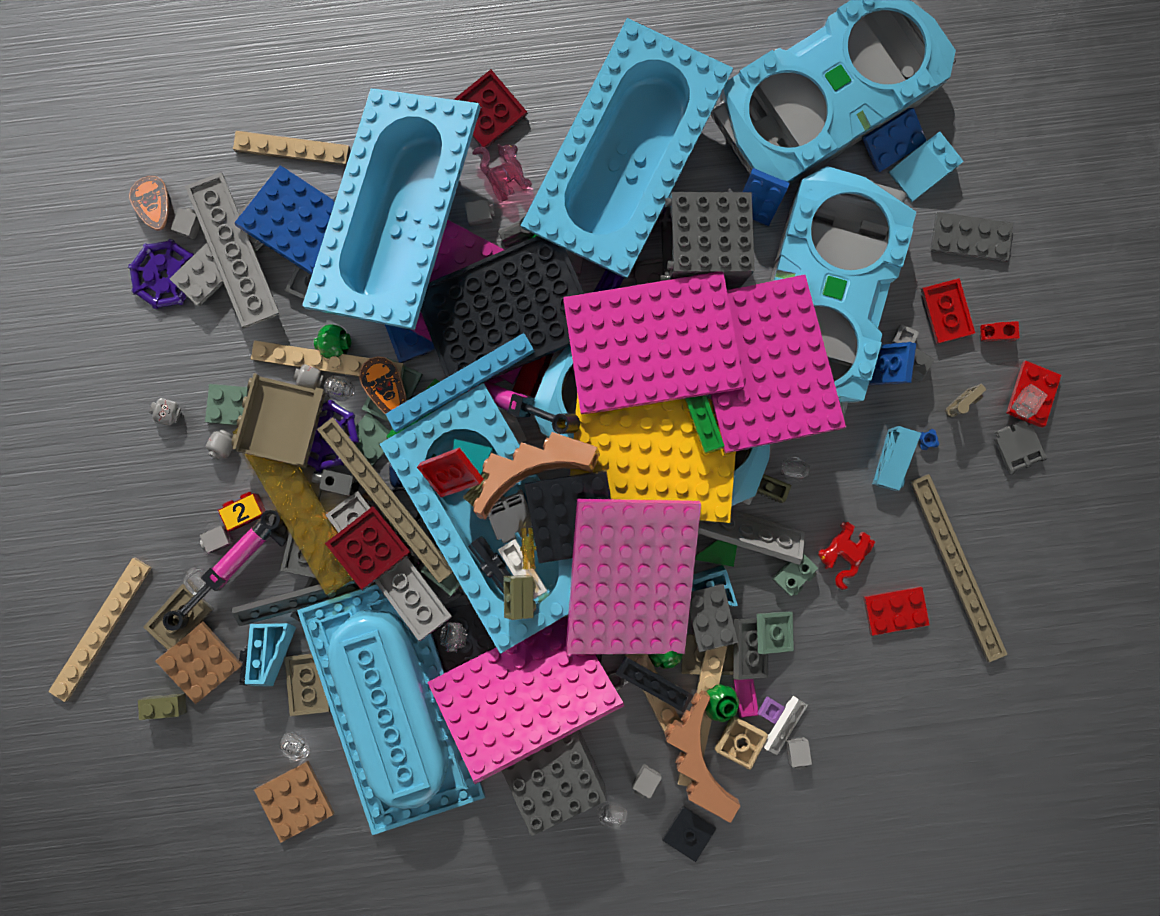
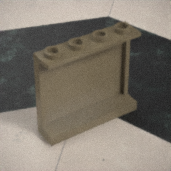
M254 373L253 378H250L248 381V395L244 397L242 402L244 410L237 420V434H234L231 445L236 452L306 468L326 392L324 389L302 387L260 377L257 373Z

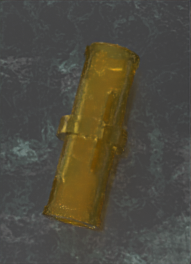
M521 528L522 547H520V551H522L523 555L522 569H528V560L530 561V569H536L534 557L536 546H534L533 529L528 528L529 536L527 537L526 528Z

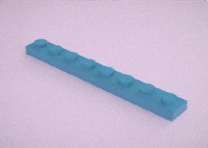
M523 333L386 413V416L393 430L397 433L535 351Z

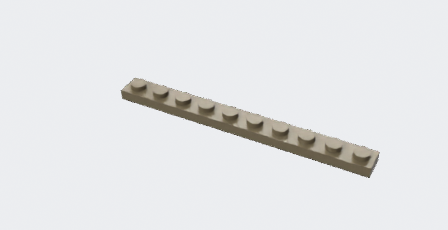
M332 417L318 428L319 433L435 579L441 583L450 576L453 571L444 555L338 422Z
M930 474L910 481L987 662H992L1008 655Z

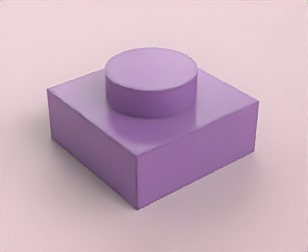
M766 696L757 714L776 724L785 707Z

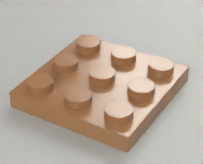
M201 622L155 661L195 704L242 666V663L204 622Z
M309 761L254 789L280 843L335 814Z

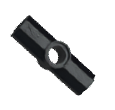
M481 536L472 542L468 548L480 562V567L490 579L492 578L496 586L504 594V576L512 575L507 570L503 559L497 552L492 550L485 538Z

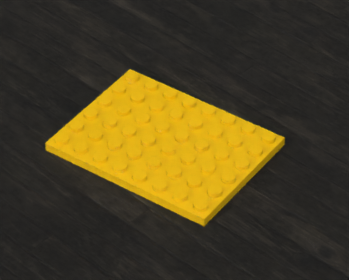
M577 392L576 415L580 420V427L574 433L573 439L598 448L600 456L593 472L607 470L611 499L700 501V521L730 523L736 451L724 454V450L720 449L704 454L685 399L581 415ZM708 399V402L710 404L712 413L716 421L712 400ZM570 469V476L590 473L579 469Z

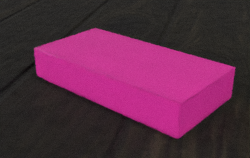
M733 679L734 688L740 702L738 707L739 718L759 716L757 714L758 705L754 679Z

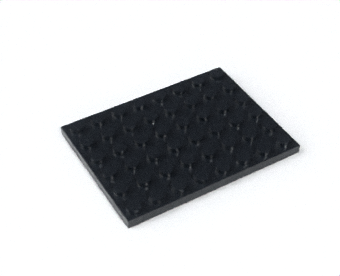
M535 236L429 282L420 311L446 378L523 333L526 335L535 352L486 380L489 381L570 346L563 297L581 295L584 292L566 249L539 236Z

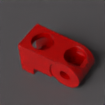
M1019 321L980 325L981 341L1009 342L1020 339Z

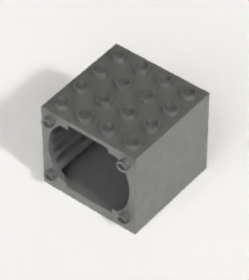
M672 192L670 197L665 199V207L662 214L658 217V223L661 222L663 275H660L659 282L723 272L727 290L741 288L755 271L752 192Z
M580 730L502 770L531 836L607 801L605 783Z

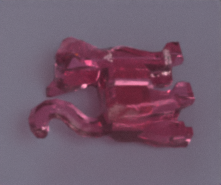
M498 144V153L505 163L491 169L488 167L490 152L482 146L476 147L472 154H482L483 158L480 162L481 171L492 185L493 192L499 203L508 200L507 196L515 193L513 188L507 185L511 181L515 180L523 190L532 186L531 181L524 178L522 166L516 158L518 151L516 145L507 144L501 146Z

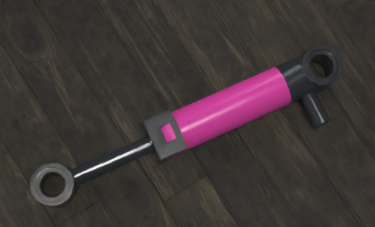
M484 382L497 407L507 410L508 414L516 417H530L533 414L552 422V428L557 434H573L579 430L580 420L576 414L559 413L554 415L534 407L535 398L531 396L517 394L490 382Z
M278 510L263 512L261 518L214 567L209 568L201 579L206 584L182 609L170 611L164 615V627L171 631L186 627L189 622L188 613L211 589L220 591L230 581L231 576L269 537L280 547L284 546L286 540L276 532L277 529L283 526L285 521L282 512ZM272 514L277 519L274 525L269 523V517ZM174 615L179 618L178 625L173 622Z

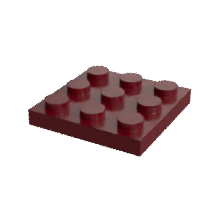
M492 69L453 99L479 103L480 107H482L472 137L483 150L528 115L525 108Z
M374 506L325 543L362 591L411 553Z

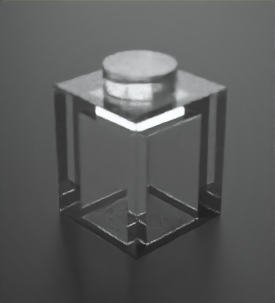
M1030 384L1021 391L1011 408L1018 415L1028 419L1038 412L1047 394Z

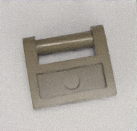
M982 384L968 388L946 408V415L948 417H955L958 413H967L969 405L980 401L984 397L982 394L987 389Z

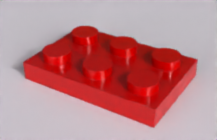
M960 278L921 289L936 344L975 334Z
M1025 360L1021 365L1006 414L1038 427H1045L1061 375Z
M460 447L422 461L417 466L418 470L440 497L479 485L484 480Z
M921 586L863 597L870 635L872 636L930 625L923 587Z

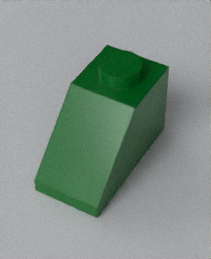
M715 540L695 555V560L734 567L737 545Z

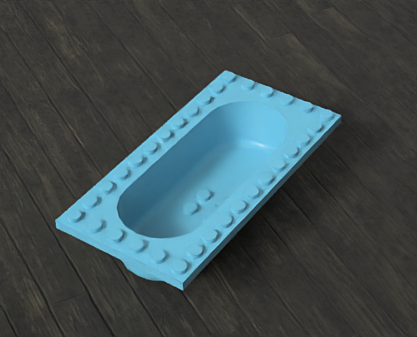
M627 18L521 224V228L628 279L665 206V199L669 198L733 72V67Z
M374 88L370 89L302 305L305 309L415 330L478 115L482 108L479 103Z
M482 383L380 443V446L501 654L568 614L573 558L539 563L533 532L520 537L518 532L515 533L517 542L527 558L533 562L535 571L547 591L533 599L536 603L534 618L518 620L504 618V594L496 586L492 578L490 579L480 567V562L468 546L483 536L492 550L497 552L502 558L498 549L509 542L503 544L502 539L497 540L488 516L486 520L477 517L473 511V506L463 498L470 488L440 497L418 470L417 466L420 462L430 459L433 454L438 456L453 450L454 439L491 447L494 449L493 454L513 460V454L520 447V444L485 384ZM531 475L516 483L504 496H510L517 493L519 489H522L528 504L525 483L540 481L538 475ZM507 566V570L510 572L512 576H514L510 571L509 567Z
M377 584L368 586L363 591L359 589L297 610L372 835L486 798L482 783H474L427 683L445 674L432 633L423 640L418 641Z

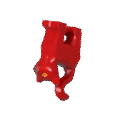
M843 521L840 525L842 531L832 539L828 548L821 549L818 552V556L821 562L825 564V569H832L838 555L851 565L850 570L841 571L835 578L837 587L841 590H846L848 587L843 582V579L854 577L858 573L861 563L865 560V556L871 552L875 541L871 540V536L865 532H861L858 536L860 540L858 543H854L850 538L855 526Z

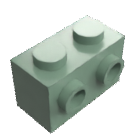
M803 553L800 565L788 561L771 579L787 595H797L803 589L802 585L805 581L809 582L816 576L817 573L815 571L818 567Z

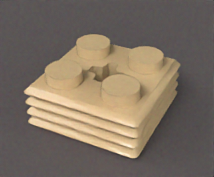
M734 716L727 723L715 750L720 755L751 770L768 734ZM742 738H744V741L746 742V744H745V745L741 744L740 747H739V746H738L739 744L737 743V740H738V739L741 740Z

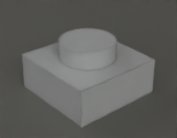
M901 324L892 343H915L919 332Z

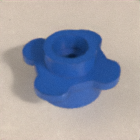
M930 429L925 433L920 432L919 439L922 450L939 446L938 437L934 429Z

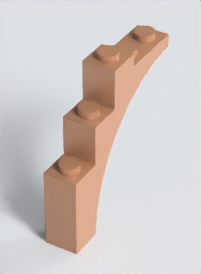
M551 432L550 437L546 438L544 442V450L521 442L520 447L513 454V460L491 453L483 464V472L488 479L483 482L482 493L474 502V513L477 517L486 520L491 509L501 496L516 483L531 475L560 468L593 472L600 456L598 448Z
M701 689L699 694L695 693L693 696L690 710L684 712L681 718L683 722L681 723L675 719L672 724H668L664 734H666L665 737L668 743L684 751L678 754L675 763H677L676 766L679 772L694 780L689 783L686 790L688 799L731 823L740 808V803L736 797L725 791L713 778L702 756L700 727L710 696Z

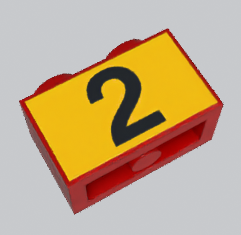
M247 492L240 496L241 499L234 502L231 500L222 504L223 508L219 509L218 512L227 531H235L261 518L266 509L259 494Z

